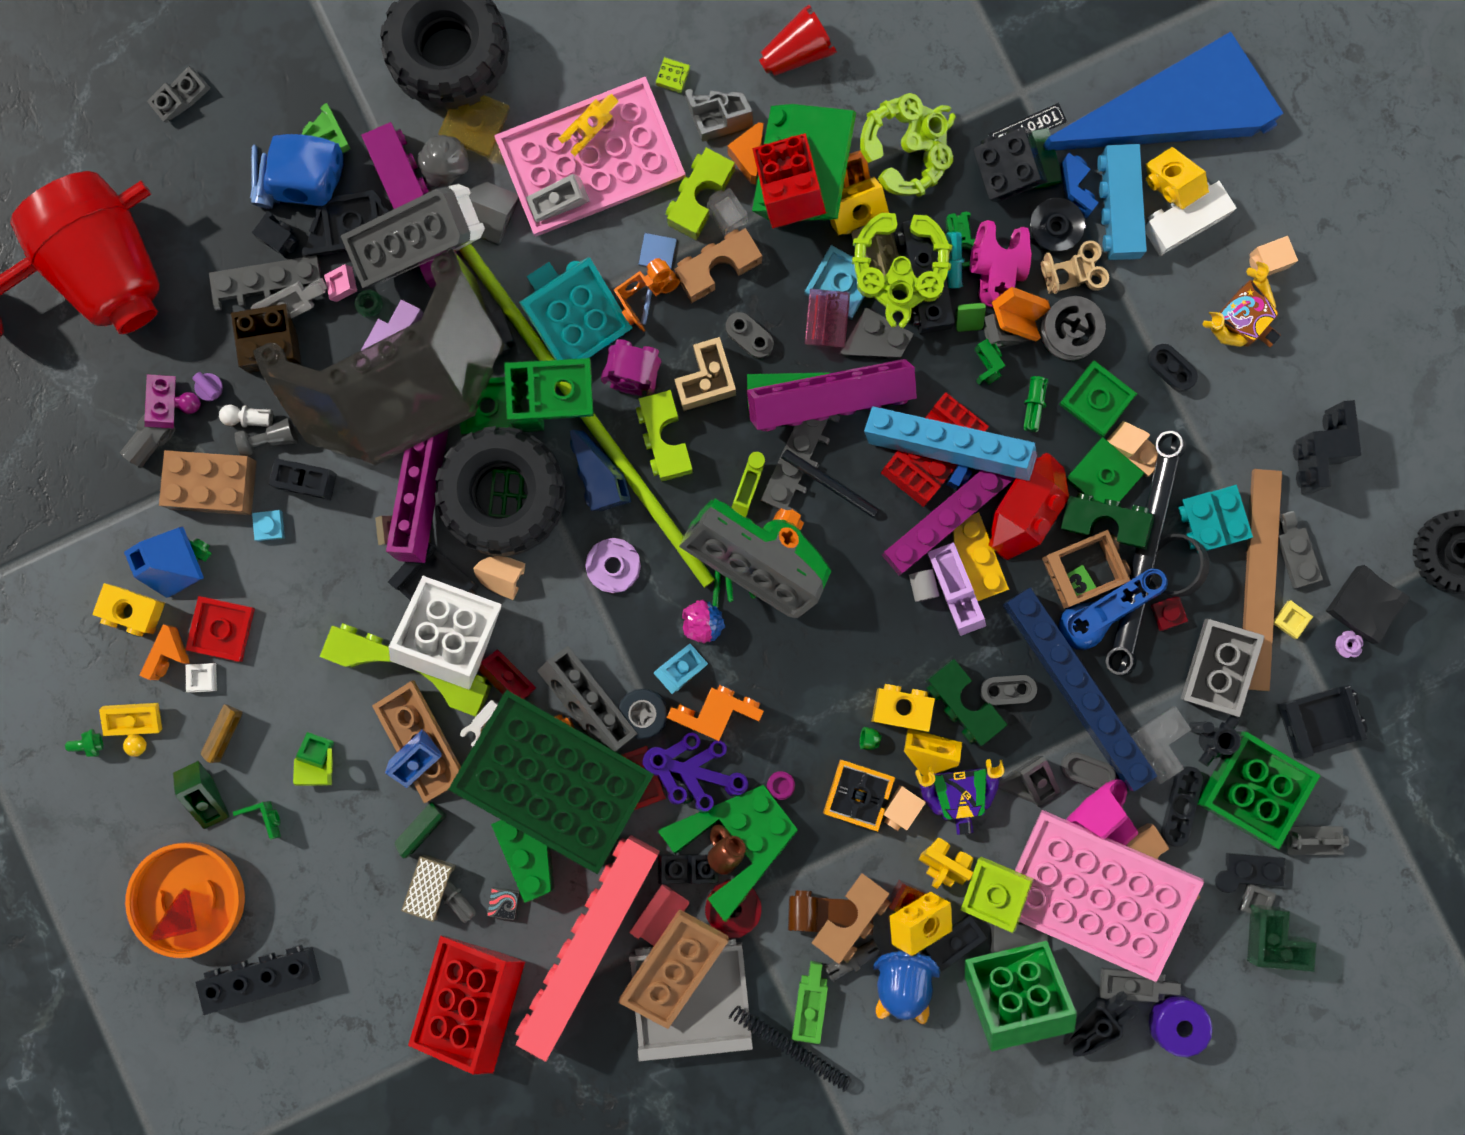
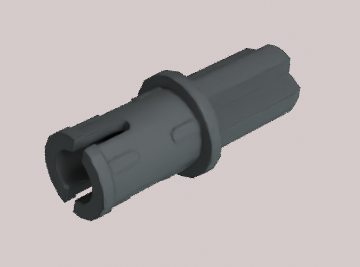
M448 880L442 897L444 899L443 904H448L461 921L466 923L476 915V910L461 894L462 889H457Z

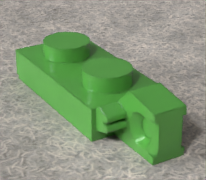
M810 961L809 975H802L801 982L799 981L792 1040L820 1044L828 991L827 978H821L822 962Z

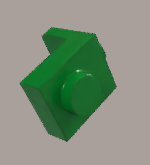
M985 339L975 348V352L988 370L976 380L978 385L985 381L988 385L995 382L1002 376L1000 372L1005 367L1000 358L1002 353L998 346L991 344L988 339Z

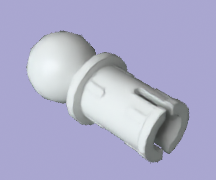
M231 404L225 405L219 411L220 421L227 426H234L241 422L242 427L245 428L248 425L270 427L274 418L271 409H253L245 405L241 411Z

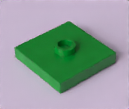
M1093 360L1059 405L1100 437H1104L1137 393Z
M1102 437L1066 477V480L1082 494L1093 496V501L1104 503L1105 499L1120 502L1143 476L1144 472Z

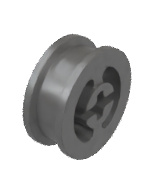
M1069 296L1056 302L1044 315L1040 334L1044 346L1052 355L1062 360L1073 361L1086 357L1099 346L1105 334L1106 324L1102 311L1094 302L1080 296ZM1071 311L1073 314H1070L1061 322L1062 325L1058 328L1057 335L1055 321L1058 314ZM1071 324H1074V325H1075V328H1074V330L1076 331L1075 333H1072V332L1070 331V330H1071V326H1070ZM1089 324L1090 337L1087 343L1074 346L1072 343L1077 342L1085 334L1084 331L1088 329Z

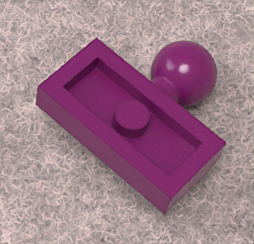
M147 374L144 427L174 428V408H179L185 414H193L200 408L199 397L191 392L175 397L176 376Z

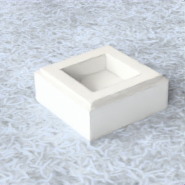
M215 663L186 665V692L217 691Z

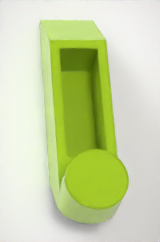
M760 452L750 454L733 501L732 508L743 517H746L764 468L765 457Z

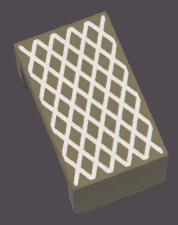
M425 854L420 856L401 911L432 922L437 920L439 916L438 909L446 885L456 865Z

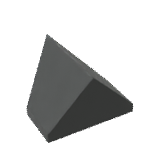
M1035 756L1000 779L998 789L1036 804L1037 807L1061 793L1044 756Z

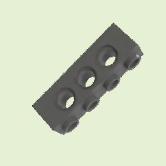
M566 646L547 660L537 671L590 738L613 751H617L637 734L569 646Z

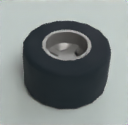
M636 689L626 694L618 707V710L637 732L634 738H651L659 734L666 726L668 707L664 699L654 691Z

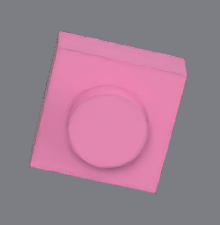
M344 264L324 275L326 286L328 287L329 300L338 302L357 292L351 266Z

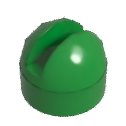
M863 727L860 734V749L874 750L878 748L882 739L881 734L876 729Z

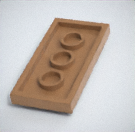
M679 909L621 994L619 1003L669 1029L728 943V936Z

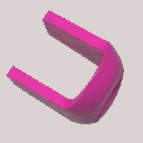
M1119 779L1109 781L1101 786L1092 795L1087 797L1066 819L1069 822L1086 828L1101 839L1109 838L1125 846L1138 835V830L1123 810L1128 792L1125 782Z

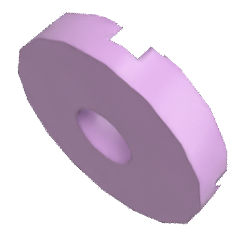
M609 538L595 544L588 553L585 564L587 576L592 584L601 591L608 593L624 592L633 586L639 577L641 569L640 558L634 547L625 540ZM611 558H617L621 562V568L616 573H609L606 570V562Z

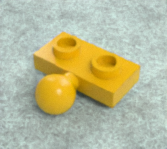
M159 703L102 706L99 709L103 736L127 735L128 737L123 743V749L129 756H140L146 750V741L139 734L159 733L162 730Z

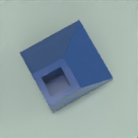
M178 527L146 539L124 551L134 578L166 598L172 597L204 578L184 527Z

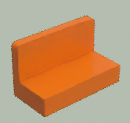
M1011 286L992 302L1002 330L1033 341L1041 338L1035 321L1050 310L1051 307L1048 300Z

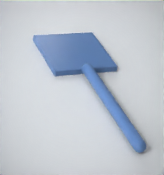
M645 233L639 265L647 267L652 260L660 258L666 261L671 269L677 239ZM649 288L647 289L641 319L642 325L646 324L652 296V291Z

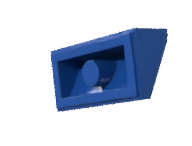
M422 729L389 760L385 773L408 788L442 757V753L429 735Z

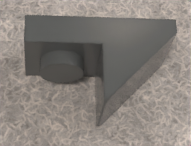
M996 314L984 317L986 323L983 328L986 339L991 344H996L998 348L1031 341L1030 339L1002 330Z

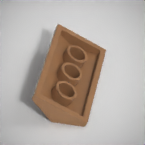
M415 680L375 703L372 707L396 752L403 748L422 729L441 751L442 757L413 782L423 802L426 803L448 791L461 766Z

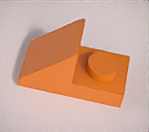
M166 624L162 625L139 676L148 680L159 681L160 677H163L169 668V658L180 663L190 664L177 627Z

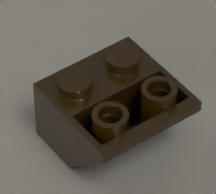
M286 304L231 313L238 366L241 369L251 373L302 364L298 337Z

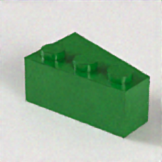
M502 820L491 824L524 903L551 892L554 889L550 847Z

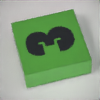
M1083 565L1067 573L1076 596L1097 588Z

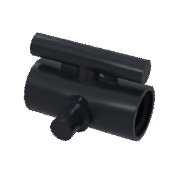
M1230 715L1225 723L1222 722L1219 727H1214L1211 722L1189 723L1188 729L1190 732L1200 733L1199 744L1204 753L1200 757L1199 762L1208 767L1213 759H1217L1220 754L1230 755L1239 749L1241 738L1235 730L1240 722L1237 717ZM1219 736H1220V738H1221V743H1220V745H1219V743H1218V738H1219Z

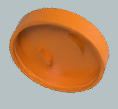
M200 842L176 843L154 851L137 866L130 878L126 891V914L133 932L149 949L172 958L194 957L216 948L234 932L243 914L245 889L236 865L222 851Z

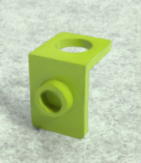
M327 748V761L323 769L298 761L295 758L293 784L295 786L332 785V748Z

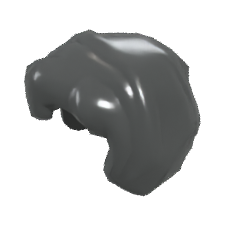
M447 135L432 136L418 155V164L424 176V182L430 187H438L441 184L445 186L450 185L469 170L468 152L456 137Z

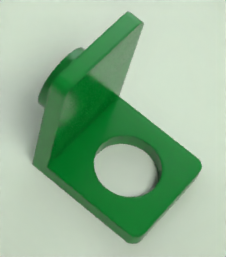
M271 801L262 802L233 812V815L237 816L261 809L269 839L281 837L278 828L281 824L277 810H273Z

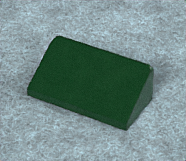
M433 802L427 805L395 841V846L403 859L410 857L446 818V814Z

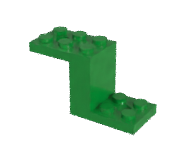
M590 358L504 363L505 377L458 380L462 436L493 426L512 427L524 432L544 431V419L594 416ZM560 382H568L571 385V392L567 396L556 394L555 389ZM486 399H491L495 402V408L490 413H483L480 409L481 403Z

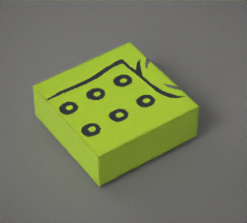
M664 57L656 79V86L682 94L690 65Z

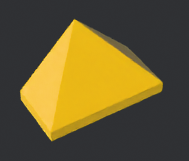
M908 728L904 752L920 773L925 776L929 772V766L934 774L959 766L962 742Z

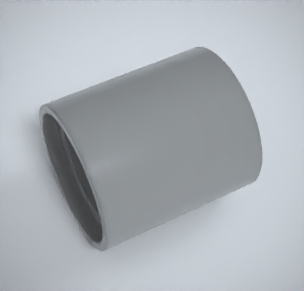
M933 569L909 575L915 602L939 597Z

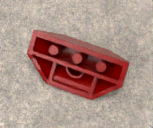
M1045 453L1041 457L1036 458L1030 480L1016 478L995 511L992 538L989 540L988 546L1003 559L1008 560L1040 545L1069 499L1065 468L1052 455Z

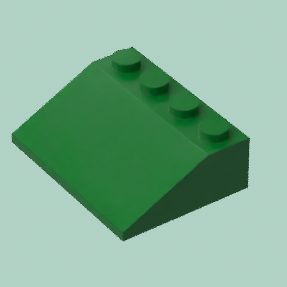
M798 104L776 105L770 108L764 144L804 133L807 136L826 214L801 221L838 219L856 118L854 110ZM758 176L752 211L770 221Z

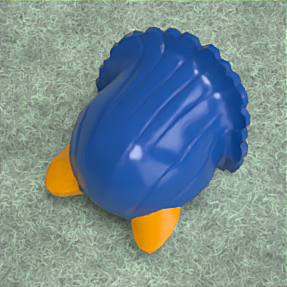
M898 951L882 955L873 965L874 970L879 969L880 971L877 983L879 1001L876 1006L877 1017L883 1019L892 1014L897 1019L910 1020L915 1018L918 1023L925 1024L929 1017L928 1005L933 995L932 977H940L938 965L929 956L920 955L919 953L910 956L904 951Z

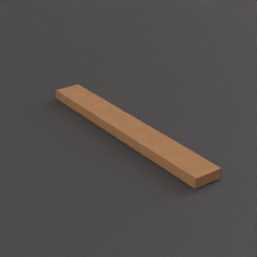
M1253 469L1251 475L1249 525L1253 538L1248 539L1243 629L1265 636L1248 689L1257 691H1270L1282 471Z

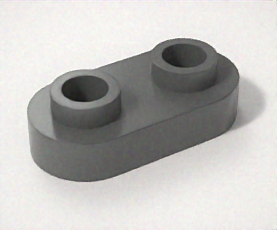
M737 312L729 316L726 321V333L736 344L755 359H764L771 354L773 339L767 331L745 313ZM742 322L745 326L743 329L737 330L734 324ZM756 340H763L765 345L762 348L756 347Z
M1027 675L991 677L986 679L980 687L981 698L991 705L1027 703L1033 700L1037 694L1036 682ZM1019 684H1023L1026 687V692L1022 695L1017 692ZM991 686L998 688V694L995 697L989 693Z

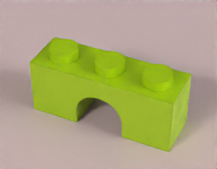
M707 147L702 155L699 153L696 155L691 166L694 169L689 178L685 177L678 189L680 195L677 201L672 200L665 213L668 216V226L696 241L709 219V209L701 206L696 201V196L704 189H713L723 194L735 172V162Z
M671 390L639 398L640 407H636L639 423L645 422L648 433L643 434L647 450L652 449L655 459L650 460L654 476L660 475L661 482L692 474L693 470L686 444L668 445L661 439L663 428L670 423L679 421Z

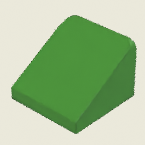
M985 304L959 305L954 312L956 330L961 332L983 329Z

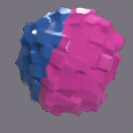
M705 600L696 601V603L683 609L682 619L685 620L682 628L687 638L704 644L714 641L720 636L722 629L725 628L722 612L710 602Z

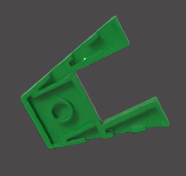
M764 785L717 804L707 812L696 813L658 830L675 855L719 821H721L731 836H737L743 840L746 847L745 854L752 862V865L707 898L724 922L729 920L732 913L744 901L750 890L762 878L768 867L780 855L798 831Z

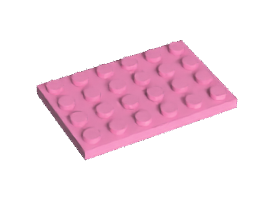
M646 76L494 135L535 237L686 177ZM613 94L619 102L609 112L613 116L612 119L574 156L570 151L583 137L575 131L572 137L563 144L558 138L595 99L601 103L607 95ZM588 118V124L592 127L593 121ZM571 174L579 176L590 202L537 223L526 197Z
M1041 810L1015 868V871L1034 879L1019 922L1157 982L1204 884L1202 878L1109 838L1101 839L1086 828L1044 810Z

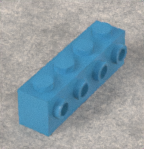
M1140 144L1107 145L1102 154L1098 156V171L1102 172L1103 182H1100L1099 195L1100 198H1104V208L1101 210V223L1106 225V235L1103 236V251L1107 252L1108 260L1141 259L1147 252Z

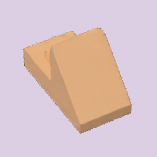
M1122 421L1107 441L1141 469L1146 478L1154 471L1158 452L1156 446L1147 439L1150 434Z

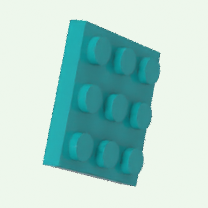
M589 257L519 302L555 360L589 358L632 329V326L622 314V309Z

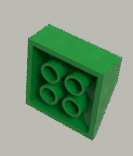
M1237 731L1241 738L1239 749L1230 755L1223 754L1199 796L1197 805L1264 845L1279 849L1321 775L1250 733Z
M1047 941L965 960V980L991 1052L1075 1032L1077 1013Z

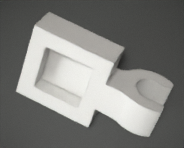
M491 700L473 719V722L461 731V737H465L470 731L475 733L476 739L472 742V747L497 707L498 702L496 700Z

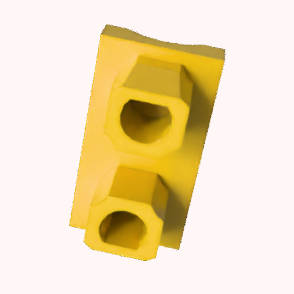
M937 838L930 847L924 850L918 860L929 866L926 874L934 878L932 887L938 889L943 883L951 888L954 881L963 885L973 875V872L970 871L973 857L961 851L957 853L954 861L946 857L945 855L950 845L941 838Z

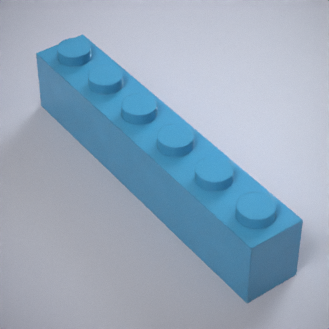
M872 406L864 430L868 443L1027 481L1030 480L1037 457L1034 442Z

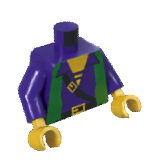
M988 759L986 761L987 773L986 769L979 768L934 774L929 766L928 774L921 776L919 770H916L915 774L920 783L922 798L934 814L941 815L942 819L945 820L955 819L957 835L974 833L972 817L984 815L985 810L990 808L998 791L1000 777L1004 774L1002 760H1000L999 766L993 768L991 767V759Z

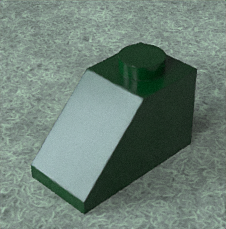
M199 761L173 772L175 796L203 829L229 818V813L213 778Z

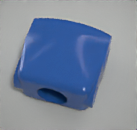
M285 134L273 136L268 151L267 168L263 181L265 193L272 195L276 201L317 206L326 205L331 200L344 165L343 153L339 143L310 135Z

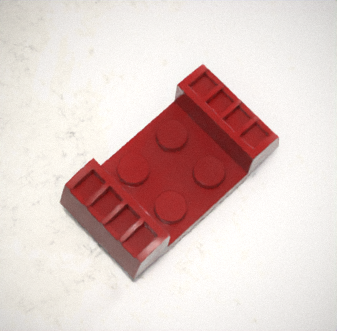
M946 392L925 417L980 431H986L989 427ZM897 451L881 471V474L924 507L958 464Z

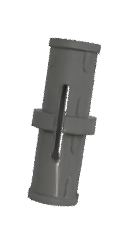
M871 939V941L857 948V951L848 963L844 960L841 964L833 961L824 967L832 982L854 969L857 972L861 969V965L882 954L874 939Z

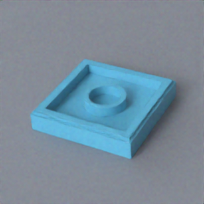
M831 245L804 292L805 295L824 305L826 303V295H828L827 307L829 302L832 301L831 309H835L837 303L836 300H829V294H832L833 297L834 293H836V297H838V293H841L840 299L837 300L840 306L836 312L851 320L865 297L857 289V278L854 265L852 264V256Z

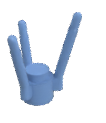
M253 145L251 155V204L272 209L273 204H280V201H276L272 195L266 194L264 191L263 181L266 171L267 154L262 153L258 179L257 146Z

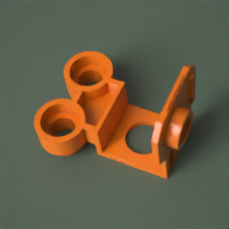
M660 258L652 260L647 265L648 275L645 276L639 271L614 289L625 308L622 314L630 325L635 323L643 332L646 331L626 299L646 285L657 296L661 292L669 293L673 291L680 283L674 271L670 269L666 261ZM633 282H638L636 287L626 291L628 285H630Z

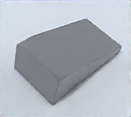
M571 174L526 197L537 223L590 202L581 178L575 174Z

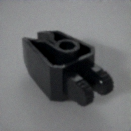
M1124 991L1117 993L1108 1001L1105 998L1096 997L1076 1018L1075 1032L1067 1033L1064 1036L1065 1046L1078 1038H1084L1073 1048L1074 1057L1092 1054L1122 1039L1123 1025L1134 1018L1140 1011L1136 1005H1132L1119 1015L1114 1009L1123 1004L1128 997Z

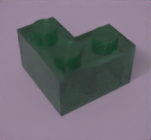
M1251 904L1247 961L1253 965L1264 968L1315 972L1316 942L1305 937L1288 936L1289 911L1277 906Z

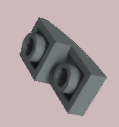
M189 66L171 85L164 83L147 102L163 122H168L192 106L211 88L198 72Z

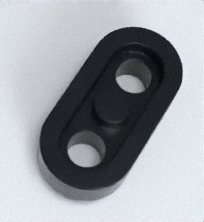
M1159 344L1149 352V366L1174 390L1184 392L1196 384L1198 379L1197 370L1171 345ZM1158 355H1162L1165 358L1164 364L1158 362ZM1177 375H1184L1185 382L1178 381Z

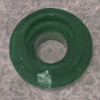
M363 290L355 299V308L364 317L376 316L383 306L381 296L374 290ZM373 300V306L365 308L366 301Z

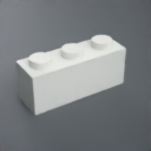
M1220 181L1212 185L1208 182L1209 193L1186 208L1180 209L1172 203V208L1166 212L1160 209L1148 217L1149 222L1145 226V233L1159 256L1227 218L1236 209Z

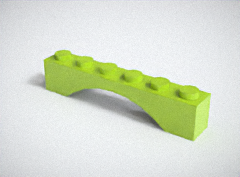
M344 623L341 624V627L331 626L319 656L351 668L364 663L391 662L389 646L382 644L383 638L370 633L363 637L356 634L357 628ZM419 672L436 686L444 696L449 707L475 717L482 711L492 687L485 683L487 680L485 677L476 674L470 689H466Z

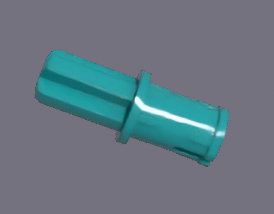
M948 232L945 236L948 244L952 245V251L949 252L951 270L948 271L946 277L948 288L963 287L962 263L965 262V258H962V234L960 232Z

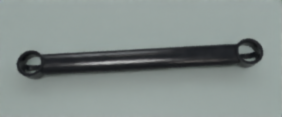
M1175 431L1163 432L1156 440L1158 455L1145 507L1149 509V514H1153L1154 521L1147 549L1136 547L1129 577L1130 580L1149 569H1154L1178 461L1186 450L1185 439ZM1171 436V448L1169 454L1165 455L1162 452V443ZM1178 438H1179L1180 447H1179V449L1176 451L1177 443H1178ZM1152 575L1146 580L1148 588H1150ZM1141 582L1136 584L1140 588L1132 593L1126 590L1124 602L1129 601L1133 604L1136 602L1134 599L1135 595L1140 592L1143 593L1144 597L1148 595L1142 588ZM1146 603L1119 620L1113 649L1106 657L1107 668L1116 675L1126 676L1135 670L1137 659L1134 653ZM1122 651V662L1119 670L1116 671L1113 668L1112 659L1114 655ZM1128 655H1129L1130 664H1129L1128 668L1126 669V665H1127V661H1128Z

